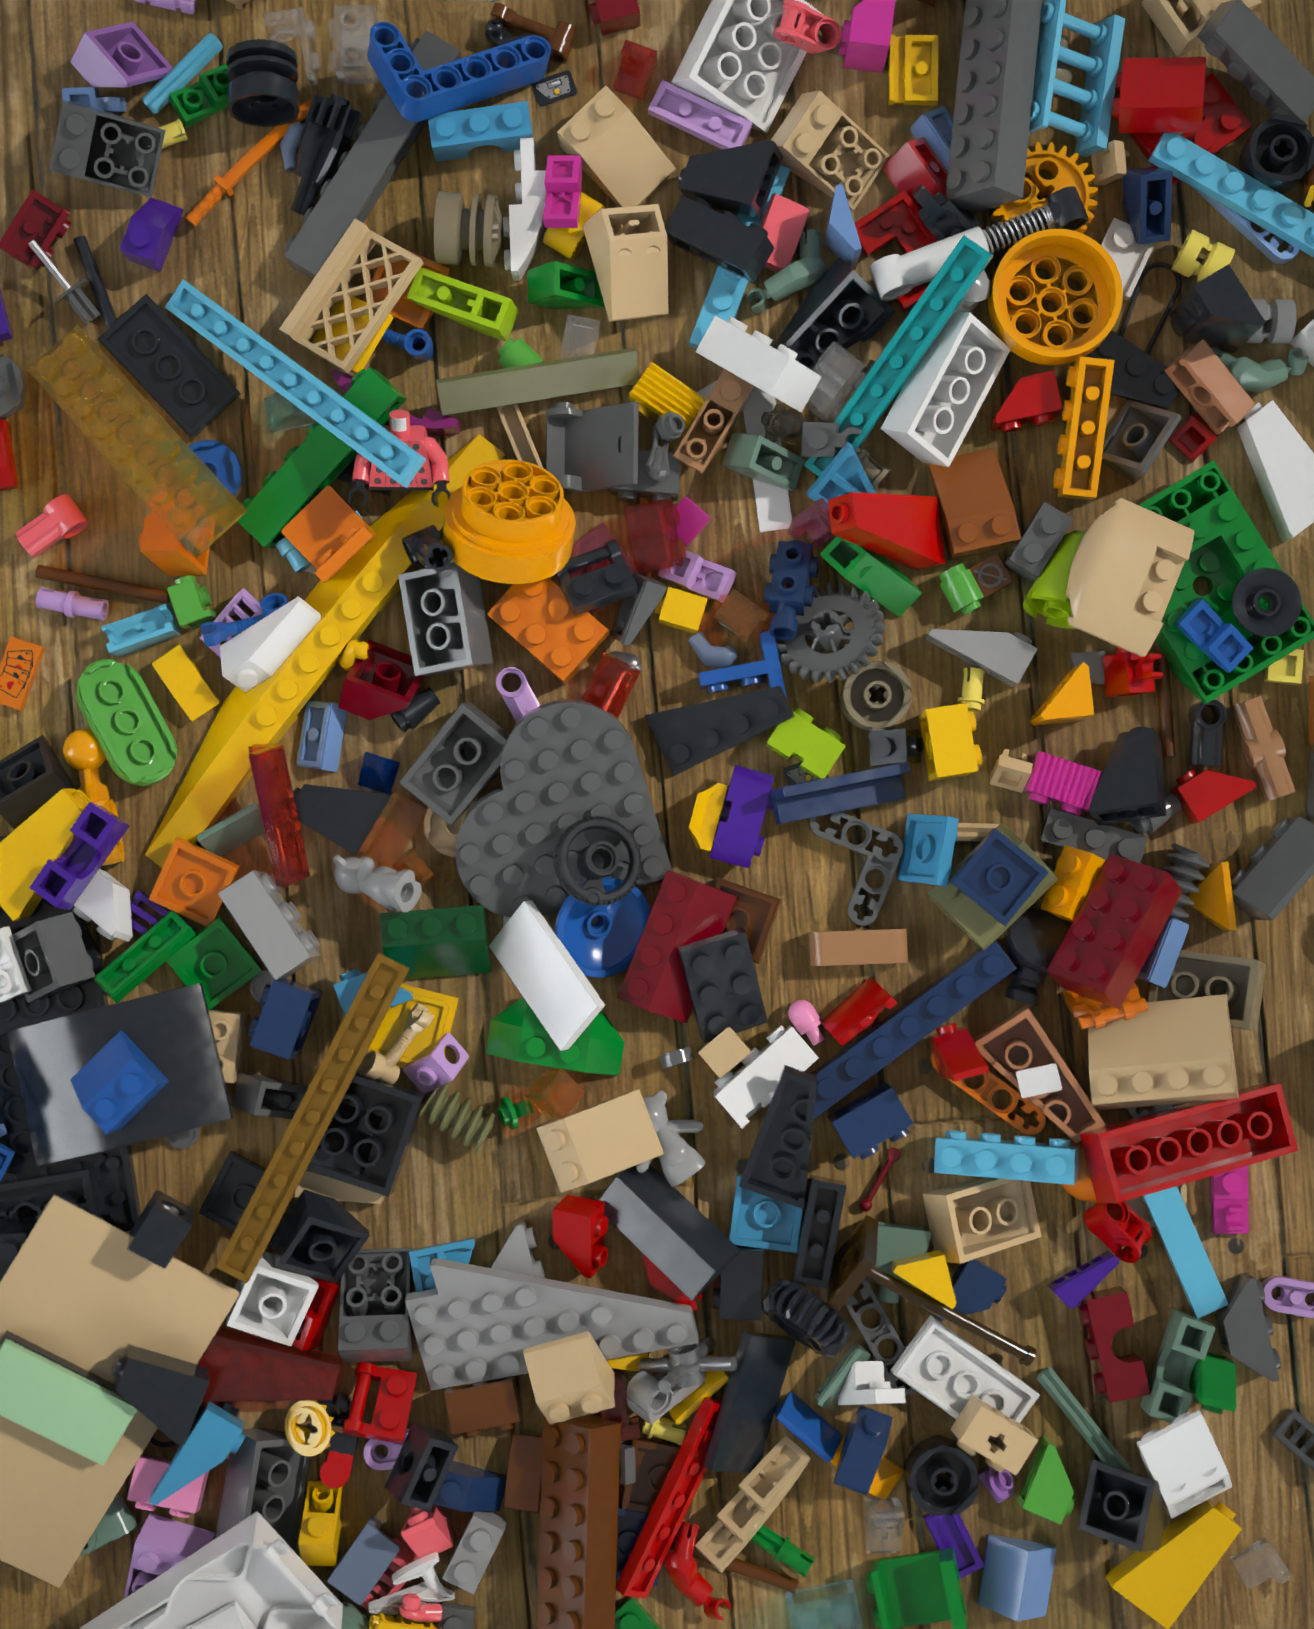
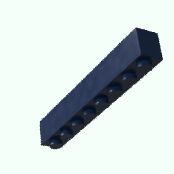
M994 941L986 950H983L981 947L813 1071L811 1074L818 1076L813 1120L1016 969L1015 965L997 941Z

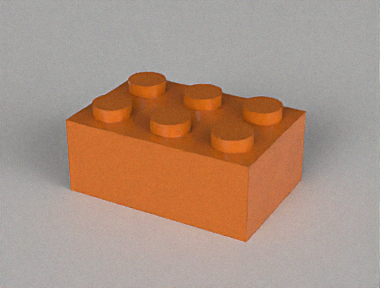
M549 578L532 583L513 584L487 613V616L495 625L564 685L571 680L609 636V630L589 612L575 616L561 588Z

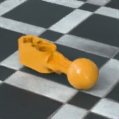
M78 729L66 738L63 745V755L66 762L73 769L79 771L81 786L78 790L84 792L92 803L103 806L118 817L116 805L109 797L108 786L101 782L99 767L104 763L106 757L92 730ZM122 838L102 866L124 862L125 852Z

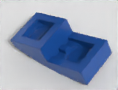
M1196 599L1174 623L1195 646L1228 673L1253 649L1232 624L1224 623L1203 599Z

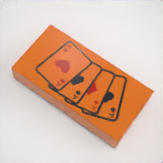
M10 636L0 664V704L20 711L24 710L45 651L44 647Z

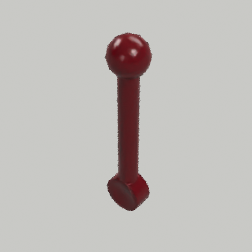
M890 1148L887 1151L888 1159L866 1198L859 1202L861 1211L868 1212L871 1210V1201L891 1165L901 1157V1153L897 1148Z

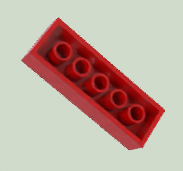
M1281 1083L1257 1084L1239 1089V1098L1192 1102L1081 1133L1080 1138L1096 1201L1117 1204L1298 1151Z

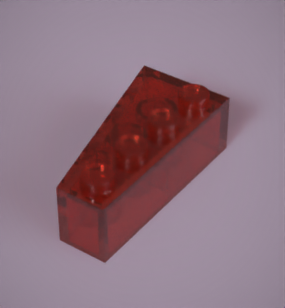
M219 1327L198 1362V1365L208 1367L210 1383L202 1402L332 1400L338 1392L345 1363L341 1356L313 1349L301 1351L294 1345L288 1346L263 1337Z

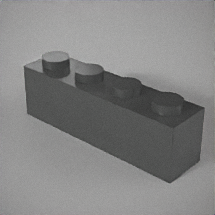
M1230 0L1221 3L1197 35L1205 44L1206 51L1212 56L1217 57L1227 67V72L1231 77L1241 81L1249 90L1250 96L1268 109L1271 117L1276 115H1292L1305 122L1314 110L1313 75L1242 0Z

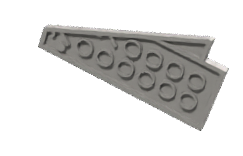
M439 1258L432 1259L430 1264L436 1288L408 1293L405 1299L431 1390L527 1374L528 1369L524 1357L525 1348L586 1331L590 1332L605 1359L696 1344L699 1341L690 1305Z

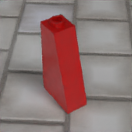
M850 492L828 499L831 533L915 570H923L945 564L937 497Z

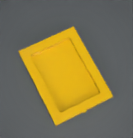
M402 984L401 987L413 992L414 999L389 1008L368 1051L374 1050L382 1055H386L406 1027L411 1010L417 1003H420L429 1008L428 1012L434 1015L433 1020L422 1032L417 1033L396 1063V1066L404 1069L406 1065L429 1055L443 1035L451 1033L459 998ZM344 1013L342 1016L341 1024L345 1018Z

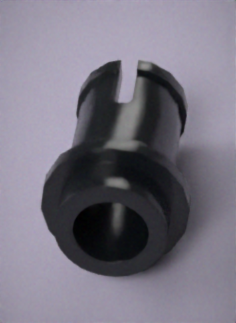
M339 1391L337 1395L307 1396V1400L316 1399L320 1405H327L326 1412L328 1416H337L338 1419L349 1416L351 1397L349 1394L344 1395L343 1391Z

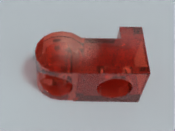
M614 1372L615 1407L602 1410V1418L621 1423L620 1442L641 1438L639 1417L629 1418L626 1402L628 1397L627 1379L622 1374Z

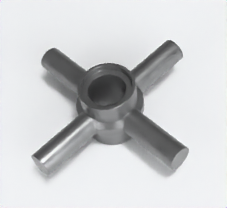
M705 1337L699 1344L670 1348L668 1350L670 1358H641L638 1366L640 1372H669L658 1383L659 1390L667 1394L675 1386L686 1388L701 1384L706 1380L705 1371H735L737 1361L734 1356L705 1357L715 1347L714 1339Z

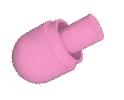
M806 1000L794 1001L789 1007L788 1017L796 1031H799L801 1035L806 1033L813 1046L823 1041L825 1038L818 1028V1025L821 1024L820 1017L813 1005Z

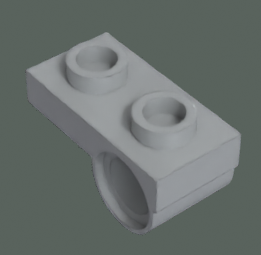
M642 1371L630 1380L627 1387L628 1397L626 1399L631 1410L649 1424H653L701 1386L702 1383L686 1388L675 1386L669 1393L665 1394L659 1390L658 1383L669 1372H659L653 1377L648 1372Z

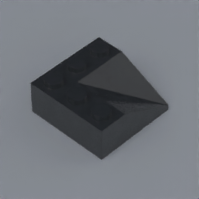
M357 1071L307 1170L389 1197L394 1192L426 1094L397 1084L392 1085L378 1079L373 1080L360 1075Z

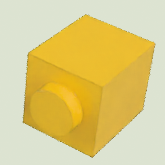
M668 587L666 595H663L655 607L654 613L660 615L659 624L696 635L700 628L708 598Z

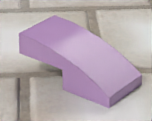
M671 545L657 576L693 593L724 604L737 573L727 567L704 560L700 555Z

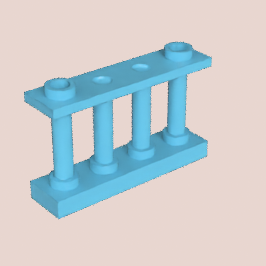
M1045 0L1042 2L1029 135L1048 126L1076 136L1075 153L1088 157L1107 149L1125 18L1114 14L1092 24L1065 13L1066 0ZM1062 27L1090 38L1089 57L1060 46ZM1058 60L1086 72L1084 89L1055 78ZM1053 93L1081 104L1079 122L1050 111Z

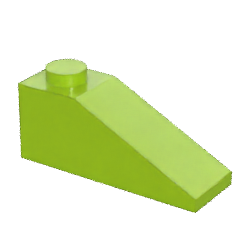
M420 268L415 275L407 295V299L476 332L504 342L508 341L519 314V310L510 298L424 268Z

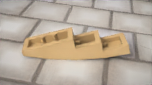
M785 1435L738 1485L740 1491L717 1515L719 1520L695 1545L696 1549L722 1573L770 1517L806 1468L811 1457Z

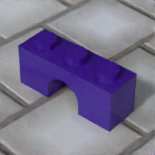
M89 802L70 829L74 833V838L68 849L58 859H49L29 888L55 907L71 910L130 825L103 806Z

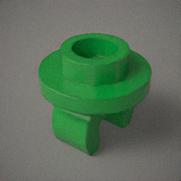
M505 1096L501 1098V1105L497 1106V1113L502 1125H508L511 1130L518 1128V1118L534 1113L530 1100H523L513 1104L510 1098Z

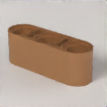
M907 929L808 932L810 966L908 963Z

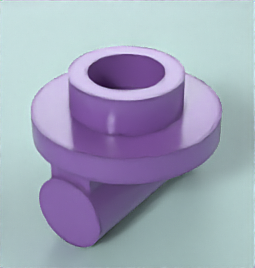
M991 1466L983 1467L977 1472L978 1478L997 1503H1001L1012 1496L1014 1492V1478L1011 1472L1005 1469L1003 1473H1000Z

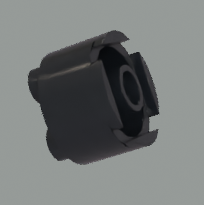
M1276 115L1260 124L1242 147L1239 157L1240 171L1280 194L1289 192L1301 181L1314 164V136L1307 129L1308 125L1300 118L1292 115Z
M934 1435L918 1443L908 1455L904 1472L914 1500L924 1511L936 1516H953L964 1512L974 1502L978 1492V1473L970 1455L956 1444L957 1441L941 1435ZM941 1472L943 1474L946 1473L948 1477L943 1480L940 1477L936 1478V1475Z

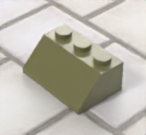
M1003 823L996 829L1048 871V874L1006 926L1000 924L950 883L951 879L975 849L951 871L947 887L935 886L928 892L941 912L983 950H986L1059 880L1032 849Z

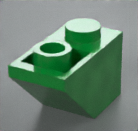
M1207 1352L1204 1361L1198 1359L1193 1367L1189 1381V1390L1193 1393L1192 1400L1202 1404V1409L1212 1413L1222 1414L1223 1409L1235 1412L1236 1364L1226 1356Z

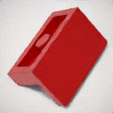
M924 137L905 143L882 166V170L900 194L906 190L919 210L923 207L917 202L911 192L920 184L933 197L938 192H941L944 197L946 196L948 171Z

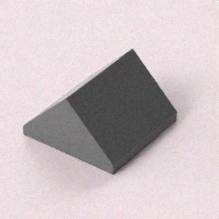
M1127 400L1105 434L1101 463L1135 484L1146 474L1182 417L1178 413Z

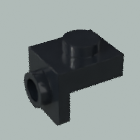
M903 728L868 732L870 766L894 765L905 762L911 764L921 763L924 743L919 730Z

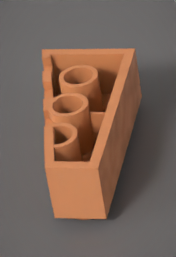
M1027 1004L972 1038L981 1055L1018 1090L1017 1071L1053 1063L1057 1064L1062 1090L1027 1098L1075 1143L1081 1141V1133L1099 1129L1106 1125Z

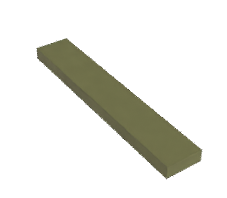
M628 348L435 380L440 413L443 416L637 384L640 378L637 350L635 348Z

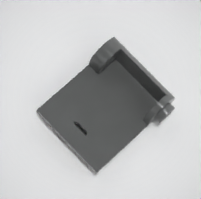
M634 401L583 411L573 408L572 403L557 402L553 404V408L546 410V470L557 478L564 494L638 484V402Z

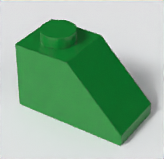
M557 261L527 270L529 304L549 309H599L605 307L596 272Z

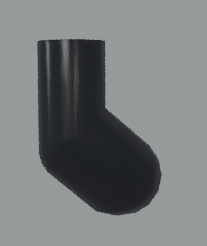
M491 19L486 23L485 36L487 41L494 47L530 36V33L512 36L503 28V22L499 19Z

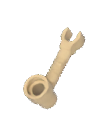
M417 1003L411 1010L406 1027L394 1042L392 1048L389 1049L386 1055H382L374 1050L367 1051L358 1068L359 1074L393 1085L400 1075V1068L396 1066V1063L417 1033L422 1032L433 1020L434 1015L428 1012L429 1008Z

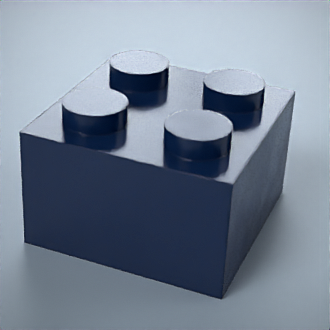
M287 978L273 980L271 985L266 984L260 998V1003L264 1004L260 1018L255 1016L249 1028L248 1036L252 1037L250 1046L288 1060L300 1056L323 991Z
M886 1082L827 1116L847 1152L853 1159L860 1156L861 1160L875 1154L879 1150L877 1145L883 1141L890 1139L891 1142H894L909 1133L907 1127L914 1124L893 1087Z

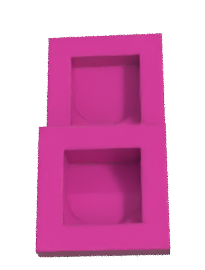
M548 155L544 181L546 188L543 214L545 228H578L581 203L582 157L581 155Z

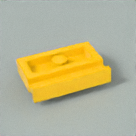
M891 35L888 63V105L899 103L912 106H937L938 35H905V37Z

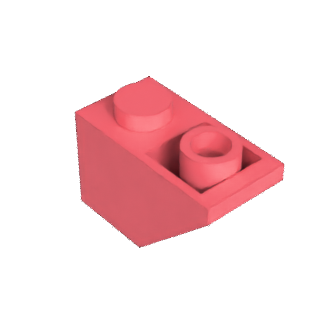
M433 1504L430 1512L414 1507L410 1508L412 1512H409L401 1535L419 1559L433 1552H443L454 1546L457 1536L443 1506Z

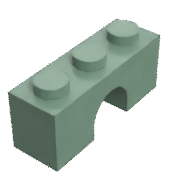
M1172 1309L1148 1380L1150 1394L1143 1396L1140 1407L1149 1416L1173 1424V1421L1178 1416L1187 1413L1193 1393L1189 1390V1381L1193 1367L1198 1359L1205 1360L1215 1331V1327L1206 1320Z

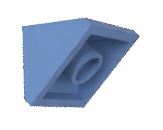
M988 1534L983 1562L985 1567L982 1568L977 1600L978 1605L1015 1621L1046 1616L1057 1549L1056 1545Z

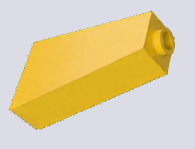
M61 789L0 842V906L12 921L29 918L42 900V897L29 887L48 860L58 859L70 846L74 838V833L70 829L88 803L91 802L88 796L81 790Z
M1206 1500L1190 1509L1163 1530L1159 1550L1134 1552L1109 1571L1105 1578L1114 1590L1163 1627L1170 1629L1242 1530L1234 1520L1236 1513L1220 1501L1215 1506L1209 1500Z

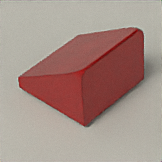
M1195 412L1168 440L1193 463L1217 439L1219 434L1216 435L1205 420Z

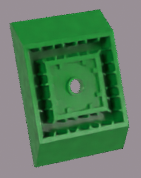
M1214 460L1139 504V506L1195 530L1189 559L1184 562L1161 623L1163 625L1154 642L1157 643L1164 653L1176 678L1204 704L1209 703L1314 639V620L1303 603L1295 624L1289 630L1277 636L1261 637L1245 630L1236 620L1232 609V595L1240 579L1249 572L1260 568H1274L1280 571L1282 569ZM1201 578L1208 583L1209 591L1206 596H1200L1194 592L1193 582L1195 579ZM1262 598L1258 600L1259 608L1267 610V601ZM1196 599H1203L1224 623L1232 624L1253 647L1230 673L1223 670L1206 656L1174 624Z

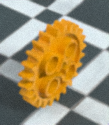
M1036 142L1033 152H1030L1029 148L1027 150L1025 174H1028L1031 178L1029 180L1025 177L1023 191L1026 193L1027 198L994 207L993 209L997 210L992 214L991 221L1001 220V223H1003L1004 220L1008 221L1009 218L1014 219L1016 215L1020 217L1021 213L1031 212L1032 209L1037 210L1038 207L1045 205L1044 201L1046 200L1045 198L1039 200L1037 195L1040 197L1046 195L1048 197L1062 188L1074 186L1077 188L1089 220L1087 223H1091L1094 215L1090 211L1095 210L1098 202L1090 198L1097 194L1098 188L1088 186L1093 182L1095 175H1084L1088 163L1078 166L1075 162L1079 154L1075 153L1068 158L1066 156V146L1057 153L1054 152L1053 142H1050L1047 150H1042L1040 142ZM1039 171H1050L1054 179H1043L1040 176ZM1086 224L1075 231L1084 234L1087 229Z

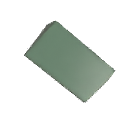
M252 803L198 834L197 839L206 850L218 856H223L272 828L273 823L263 805Z
M853 1342L816 1391L815 1398L817 1404L832 1411L836 1410L839 1407L838 1396L852 1365L857 1361H873L874 1355L858 1342Z

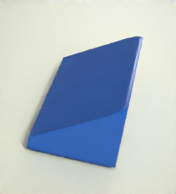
M789 1392L775 1409L776 1419L825 1462L830 1463L841 1441L840 1432L796 1394Z

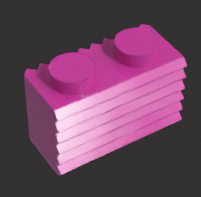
M1041 751L1035 752L1030 762L1033 763L1032 772L1022 791L1030 794L1028 800L1042 805H1048L1050 800L1062 804L1061 811L1080 816L1082 811L1089 812V806L1103 772Z

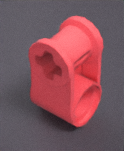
M783 1L782 9L784 11L779 27H776L773 32V36L776 39L813 55L833 49L839 44L842 33L839 24L834 19L811 9L800 1ZM818 30L823 34V43L818 38Z

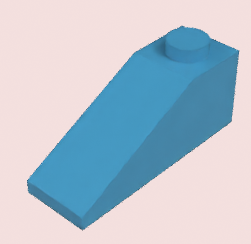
M208 1401L188 1433L184 1445L180 1446L153 1489L149 1503L153 1505L160 1503L222 1463L229 1452L235 1454L246 1435L241 1433L244 1421Z

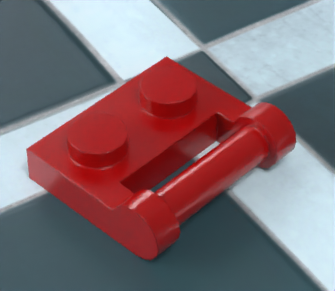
M358 1362L355 1370V1375L358 1377L348 1419L344 1420L342 1432L356 1437L404 1444L418 1374L379 1367L368 1362ZM370 1381H381L372 1424L363 1423L362 1418Z

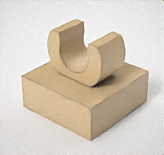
M1113 140L1107 143L1106 150L1091 155L1095 185L1104 186L1127 175L1126 158L1130 157V153L1124 149V141Z
M1004 749L991 772L989 784L1022 793L1031 775L1033 763L1027 762V754L1022 753L1020 759H1015L1008 756L1009 749Z

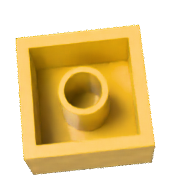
M967 703L930 708L918 715L929 782L969 776L978 771L977 765L982 764V754L979 744L974 745L972 731H976V718L973 710L968 711Z

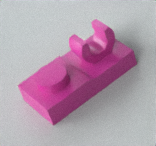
M1248 1166L1210 1176L1212 1233L1248 1234Z

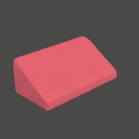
M772 193L760 225L768 232L767 237L775 248L765 264V267L771 271H781L791 264L810 212L805 206L776 193Z

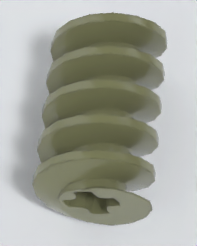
M446 1083L439 1089H435L418 1118L423 1117L429 1112L428 1124L433 1125L437 1121L442 1120L440 1126L442 1133L453 1127L451 1138L456 1140L464 1134L463 1146L468 1147L475 1141V1153H477L494 1126L495 1113L491 1112L483 1118L482 1105H479L473 1111L470 1110L471 1098H467L460 1104V1091L457 1090L448 1096L449 1085Z

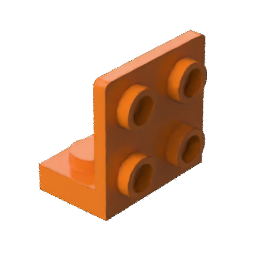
M332 486L325 487L281 530L282 534L317 569L315 575L323 583L329 581L377 535Z

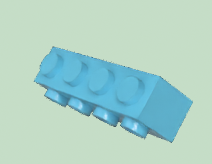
M946 1130L945 1135L937 1137L935 1141L934 1173L1074 1185L1078 1182L1080 1146L1070 1145V1140L1052 1138L1049 1139V1143L1035 1142V1137L1014 1136V1141L1001 1140V1135L995 1133H980V1138L966 1137V1131Z

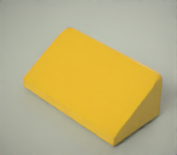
M708 1354L706 1357H715V1356H714L713 1354ZM705 1371L706 1380L702 1382V1385L669 1410L677 1425H681L700 1407L704 1397L710 1398L728 1381V1371Z

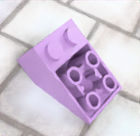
M149 1513L135 1541L124 1599L213 1541L215 1532Z

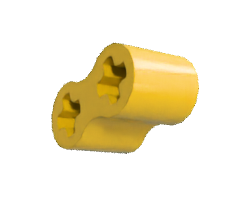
M581 192L578 228H548L544 235L543 243L570 260L575 259L586 241L582 225L600 209H604V205Z

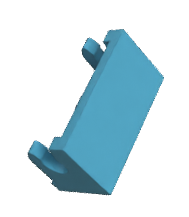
M166 603L101 626L102 631L107 634L109 643L106 644L108 652L117 657L182 635L171 603Z

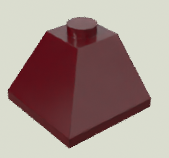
M369 639L367 642L369 644V650H367L368 658L365 660L356 659L344 678L338 708L372 720L407 708L426 676H415L411 655Z

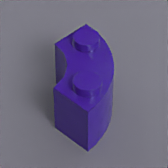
M735 765L710 858L749 868L753 855L760 856L765 837L759 836L766 809H773L769 791H772L773 775Z

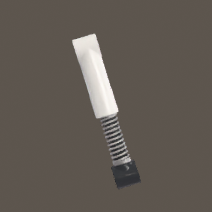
M1074 186L1062 188L1048 196L1044 201L1045 205L1038 207L1037 210L1032 209L1031 212L1021 213L1020 217L1016 215L1014 219L1009 218L1008 221L1004 220L1003 223L998 222L997 226L992 224L991 228L987 226L985 230L977 226L901 256L899 254H892L875 261L869 267L881 300L891 301L907 294L913 287L932 281L963 235L989 253H993L994 249L999 251V247L1005 249V245L1010 247L1012 242L1016 244L1017 240L1020 241L1022 238L1046 229L1075 231L1088 222L1089 218L1077 188Z

